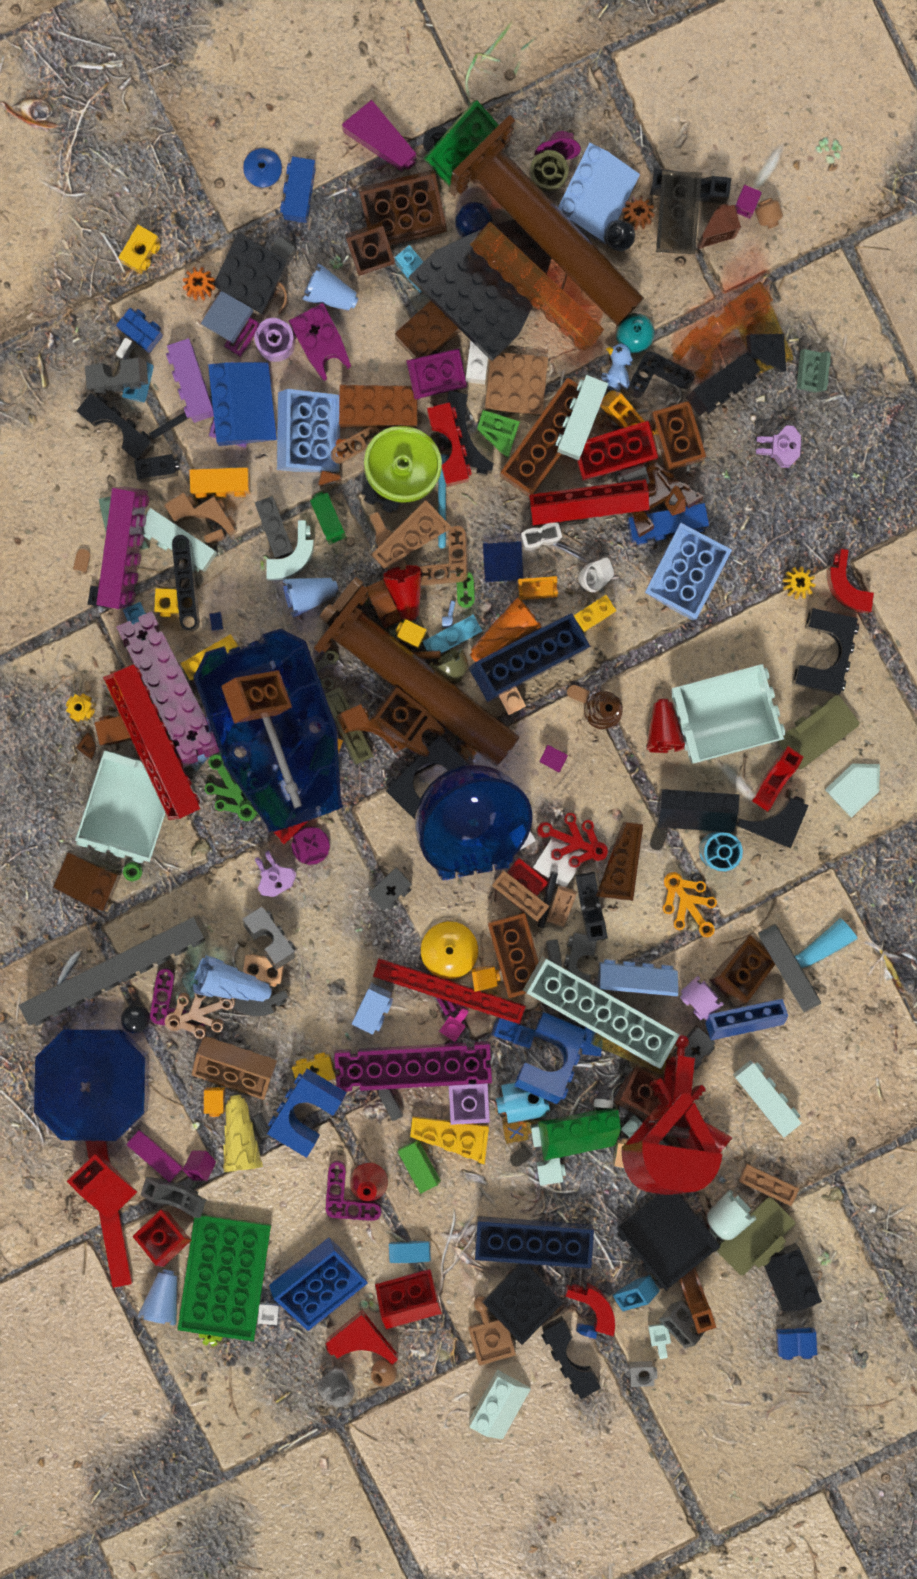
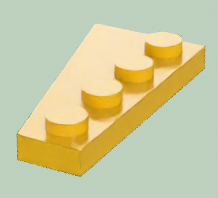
M412 1117L410 1137L433 1146L436 1145L446 1151H452L485 1165L489 1125L475 1123L451 1125L450 1120Z

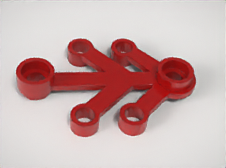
M568 813L564 816V822L568 825L572 836L553 829L552 825L548 822H542L537 826L536 832L541 838L551 836L570 844L561 849L551 851L550 857L555 861L580 848L588 851L580 856H572L568 859V865L572 868L578 867L580 863L591 858L595 861H601L608 854L607 846L602 842H598L593 831L594 823L591 820H586L581 824V828L586 832L590 843L583 841L575 823L576 816L573 813ZM567 816H572L573 821L568 822ZM585 823L590 824L589 830L585 828ZM543 826L548 827V833L543 832ZM596 848L601 849L600 855L596 853ZM555 851L559 852V858L554 857ZM573 858L577 860V865L571 863Z

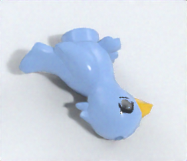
M621 343L614 347L606 348L611 356L612 366L608 374L602 373L601 376L602 380L609 383L607 388L617 392L620 389L627 391L630 381L625 366L626 364L631 366L633 361L630 349Z

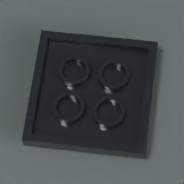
M238 232L213 285L260 314H265L290 261Z
M521 1263L481 1301L521 1345L563 1304L527 1264Z

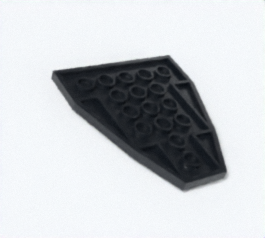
M512 219L490 225L435 250L409 276V279L493 361L520 334L545 282L552 258Z

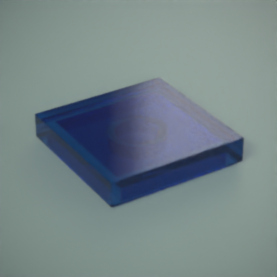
M521 541L483 543L485 583L523 579Z

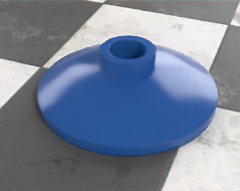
M260 148L248 154L244 161L243 171L246 179L252 185L265 188L278 181L282 173V164L276 153L269 149ZM260 163L265 164V167L262 169L258 166Z

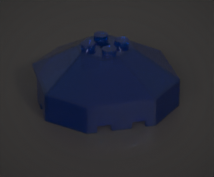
M63 1029L35 1057L34 1113L61 1141H117L148 1111L149 1056L123 1029ZM82 1082L85 1084L90 1083L89 1092L81 1091Z

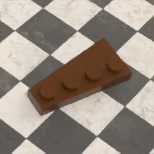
M622 823L596 894L597 897L633 901L643 824Z

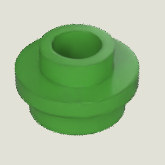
M130 862L123 868V875L128 881H137L142 876V867L136 862ZM131 868L136 869L135 875L130 874Z

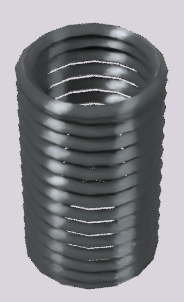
M262 1113L253 1116L251 1121L259 1134L258 1136L260 1138L266 1137L269 1127Z

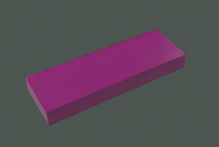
M140 1129L126 1144L169 1182L183 1168L179 1162Z

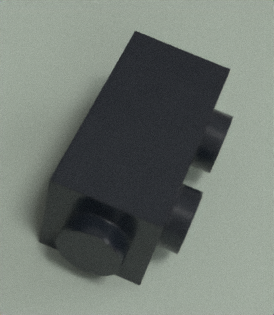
M173 454L134 460L137 480L140 483L178 476V470H180L179 459H175Z

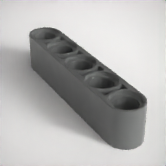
M773 924L758 932L760 939L803 1012L805 1013L822 1004L777 925Z

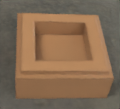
M220 529L205 535L204 539L208 545L226 539L224 531Z

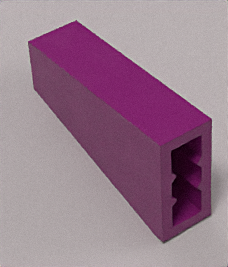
M372 99L342 124V130L346 135L399 171L409 170L415 165L417 160L415 151Z

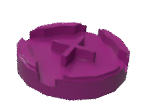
M305 827L299 830L291 844L295 858L307 865L320 863L327 857L330 850V840L327 834L316 827Z

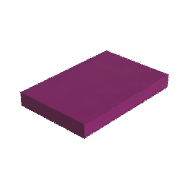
M459 349L406 360L415 399L467 387Z

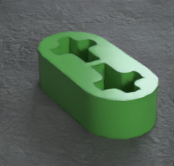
M468 572L467 578H470L471 581L467 582V588H463V582L456 583L457 601L462 608H470L475 600L474 579L470 572ZM464 591H467L468 597L472 599V601H468L467 605H464V601L460 600V598L464 597Z

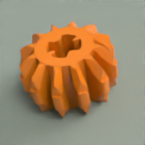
M193 267L194 273L191 274L187 271L186 274L189 278H183L185 283L183 289L187 291L188 297L193 296V299L197 301L200 296L204 301V295L212 296L209 290H215L213 285L215 279L211 277V272H205L203 267L200 268L199 272L196 267ZM198 281L199 283L202 282L203 285H202V286H199V285L196 286L195 283Z

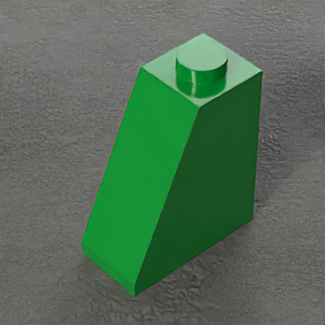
M319 492L313 495L310 503L328 544L331 545L347 538L328 493Z

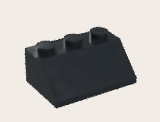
M796 1243L784 1247L780 1252H775L771 1256L770 1262L764 1268L783 1311L803 1310L822 1302L802 1252Z

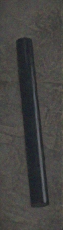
M183 412L150 432L149 435L154 440L189 418Z

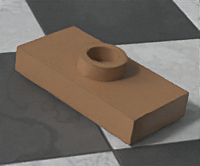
M559 885L546 922L565 927L577 891Z

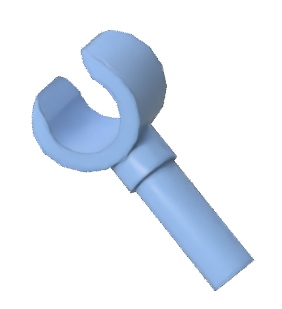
M455 601L450 603L448 616L442 617L443 628L451 627L453 624Z

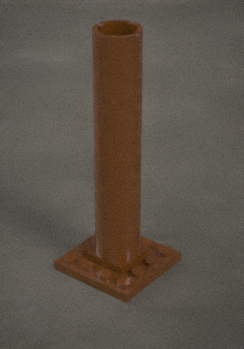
M509 115L453 170L449 192L454 197L458 193L461 195L469 187L470 181L474 184L478 181L616 326L619 325L624 317L641 303L644 297L505 153L510 146V138L513 135L515 119Z
M362 585L313 649L318 653L321 651L325 653L332 644L329 641L332 638L393 687H398L428 710L427 712L435 720L494 766H498L508 755V751H511L515 746L519 736L357 608V605L361 607L369 597L366 594L369 590Z

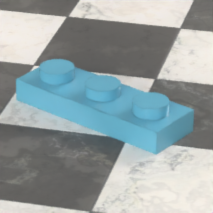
M473 614L424 640L423 644L427 651H441L442 654L483 631Z

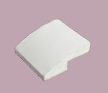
M552 837L532 869L548 879L551 871L557 872L556 884L567 887L580 865L576 868L570 867L568 859L572 856H580L584 852L578 849L555 861L550 857L551 851L561 849L570 844ZM555 851L554 857L559 858V852ZM573 858L571 863L577 865V860Z

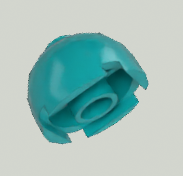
M632 313L625 316L616 330L618 344H625L630 349V352L634 354L646 351L651 346L655 337L652 321L640 313Z

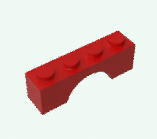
M449 402L427 408L432 431L444 434L452 445V453L449 459L441 465L446 487L469 482V476L472 473L470 465L465 464L464 457L467 456L465 446L460 445L459 438H462L460 426L456 427L454 419H457L455 407L451 408Z

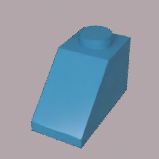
M647 1275L637 1278L612 1296L623 1312L648 1305L660 1290L651 1276Z

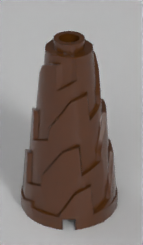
M599 691L592 694L584 706V716L587 722L600 730L610 729L617 725L623 713L620 699L608 691Z

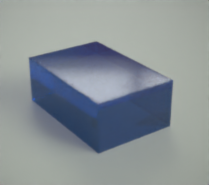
M221 612L209 613L212 631L223 630Z

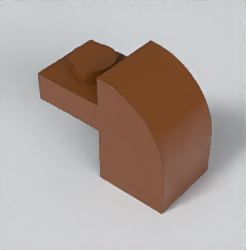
M383 580L366 587L369 590L367 593L384 629L401 621V617Z

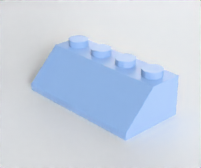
M604 959V962H599L597 986L600 989L678 996V971L673 969L672 965H662L661 968H657L651 963H642V966H636L635 962L631 961L615 964L616 960Z

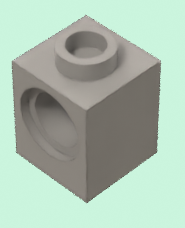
M652 1361L629 1362V1382L631 1387L654 1386V1379H657V1367H653ZM641 1371L648 1372L647 1376L640 1377L638 1375Z

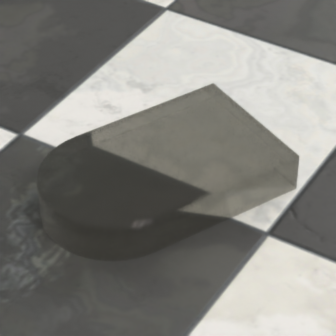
M657 827L654 828L650 840L652 849L660 850L663 847L668 831Z
M524 1144L510 1156V1163L518 1167L533 1155Z

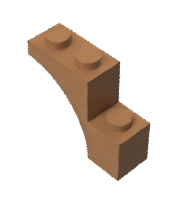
M182 493L164 505L177 524L187 519L203 518L216 522L230 536L236 533L234 527L237 525L231 515L227 517L224 513L226 507L221 499L217 501L215 497H212L194 508L196 503L191 495L187 497L185 493Z

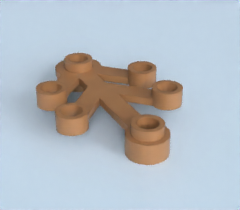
M181 993L178 996V1004L175 1011L166 1016L165 1025L172 1031H177L181 1028L190 1031L198 1039L204 1038L206 1028L202 1025L196 1026L186 1021L195 1020L211 1026L214 1032H221L224 1026L223 1021L205 1015L222 1008L225 1010L232 1009L236 998L220 997L219 1001L200 1007L202 1000L206 996L195 994L190 1011L182 1014L184 1006H187L190 997L186 993ZM180 998H185L187 1001L183 1002ZM201 1030L203 1034H199L197 1031Z

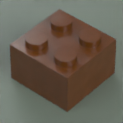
M382 222L345 234L358 276L395 264Z

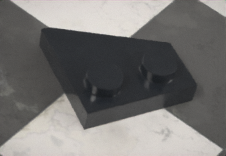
M784 334L746 335L748 356L760 360L761 363L767 366L771 365L778 369L779 373L786 372Z

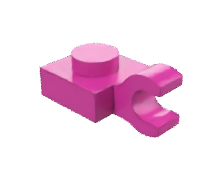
M462 1007L455 1017L449 1015L439 1032L455 1042L466 1027L462 1021L467 1016L468 1010Z

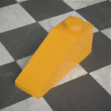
M610 390L602 399L600 407L621 429L645 422L621 393Z

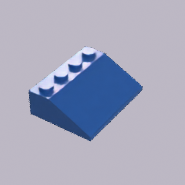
M226 362L208 364L217 444L219 446L277 440L269 363Z
M328 1237L269 1284L273 1299L309 1331L367 1285L368 1282L342 1249Z

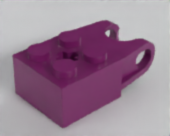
M323 303L289 320L290 327L303 352L323 381L328 380L324 366L329 359L337 358L347 369L351 367L341 336ZM313 329H319L317 335H314V332L312 333Z

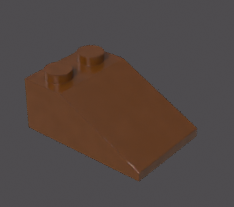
M68 852L53 888L86 905L105 911L109 906L122 874Z
M749 935L719 966L709 981L737 1007L750 1000L773 969L775 963L769 952Z

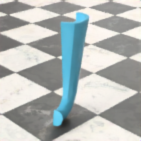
M839 918L830 928L795 957L801 968H806L856 941L858 937L847 923Z

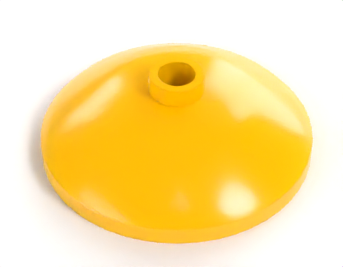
M453 921L438 923L427 931L422 940V961L426 968L437 977L443 979L462 977L476 963L478 957L477 940L474 934L463 924ZM447 947L453 948L452 954L446 953Z

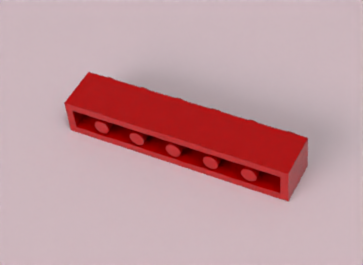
M646 479L529 495L533 525L649 510V491Z

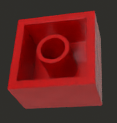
M162 1209L132 1236L155 1266L164 1267L192 1241L168 1211Z

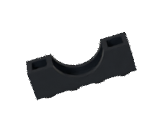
M654 168L649 195L726 204L730 195L732 178L720 176L688 178L676 174L673 170Z
M90 393L76 411L94 427L102 423H113L119 426L123 433L121 448L135 460L143 459L154 446L150 441L152 438L144 431L142 433L138 432L135 429L137 425L131 420H123L120 417L122 413L115 407L111 409L105 405L107 401L99 394L95 397Z
M563 1316L542 1326L543 1334L541 1336L545 1344H550L553 1350L550 1352L556 1362L559 1360L562 1367L560 1370L565 1379L567 1377L570 1379V1388L574 1395L578 1394L580 1399H583L601 1389L600 1382L590 1365L580 1366L568 1358L566 1349L573 1337Z

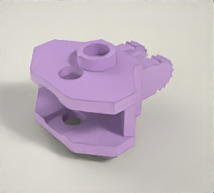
M785 426L778 435H773L772 437H757V442L770 443V449H756V454L770 455L781 468H789L800 456L801 435L794 426Z
M267 851L265 853L266 858L272 865L269 869L266 870L263 861L259 857L255 858V862L262 872L260 873L262 879L258 890L263 896L275 897L293 886L297 874L293 868L283 867L276 863L272 854ZM277 882H281V888L277 887Z

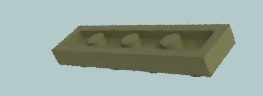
M341 687L323 694L322 698L354 764L357 765L374 757L362 731H352L344 734L336 716L351 709Z

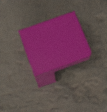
M744 185L735 204L737 214L751 219L762 192Z
M547 745L539 762L560 773L568 755Z
M193 1150L182 1170L192 1181H207L216 1161L207 1151Z

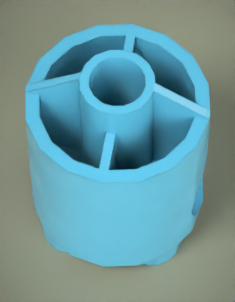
M716 831L709 833L702 839L699 844V855L706 866L717 871L726 872L739 865L743 849L741 842L730 833Z
M515 1082L501 1085L503 1097L496 1098L498 1113L506 1112L508 1124L547 1116L546 1112L550 1111L548 1100L539 1097V1101L536 1104H531L528 1101V1096L532 1093L515 1087Z

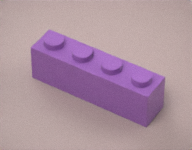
M190 339L168 345L169 353H166L169 364L174 366L175 370L172 371L175 382L180 384L181 388L178 389L181 400L185 399L187 406L184 407L187 418L191 417L195 423L213 417V406Z

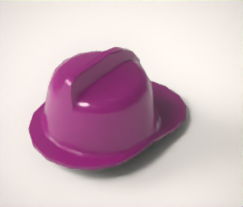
M557 131L552 134L547 142L542 143L536 148L534 156L544 153L546 150H552L562 154L565 160H569L580 154L581 147L575 141L573 133Z

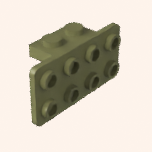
M839 695L833 696L822 706L816 705L810 710V715L806 718L802 716L794 722L795 726L785 733L783 740L777 741L783 751L789 746L804 756L798 769H803L859 726V721Z
M770 1196L750 1213L751 1216H756V1220L734 1239L723 1240L720 1243L721 1248L717 1250L740 1275H745L754 1265L758 1268L767 1265L771 1260V1256L784 1248L786 1240L783 1236L795 1225L794 1219Z

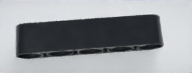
M177 535L172 540L179 621L183 629L193 632L199 628L200 619L192 543L186 536ZM180 540H186L187 545L184 549H178L177 547ZM183 559H187L189 562L188 567L185 569L179 567V563ZM186 578L190 579V586L182 588L181 582ZM186 598H191L193 601L192 606L189 608H185L183 605ZM193 617L194 625L190 628L186 627V619Z

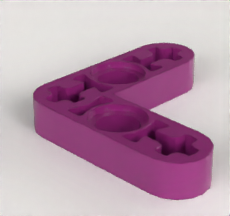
M169 968L160 970L156 976L150 1018L153 1023L165 1025L166 1016L176 1009L170 1008L175 974ZM165 972L171 977V979L166 981V986H170L169 989L166 987L159 988V984L163 985L164 983L161 975H164ZM159 991L167 993L168 998L166 1001L158 999L157 994ZM155 1005H167L166 1008L162 1007L161 1014H163L164 1017H162L160 1020H157L158 1017L155 1016V1013L159 1011L160 1006L156 1007ZM183 1010L182 1014L187 1013L189 1011Z
M342 1161L332 1162L328 1170L325 1208L327 1215L331 1218L377 1220L381 1216L382 1211L380 1204L377 1202L344 1199L346 1166ZM336 1165L339 1166V1169L343 1170L339 1172L338 1179H342V1181H331V1178L335 1179V1171H332V1169H335ZM338 1184L341 1187V1192L333 1194L330 1187ZM336 1204L337 1208H343V1204H346L345 1214H342L343 1210L339 1209L336 1213H332V1209H329V1207ZM362 1205L365 1206L364 1210H370L371 1207H375V1210L378 1212L371 1216L370 1212L365 1211V1216L361 1215ZM349 1206H358L359 1212L356 1215L350 1214L348 1211Z

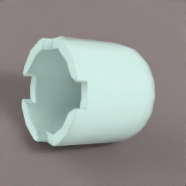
M729 1190L707 1213V1223L710 1226L708 1230L715 1238L719 1236L724 1240H732L756 1220L755 1215L751 1216L749 1214L751 1210L749 1206L739 1196L735 1198L732 1195V1190Z

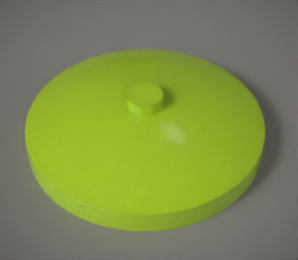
M395 426L385 429L370 441L365 452L364 472L369 484L378 494L392 501L412 502L425 497L434 489L441 474L442 459L438 447L428 435L416 428Z

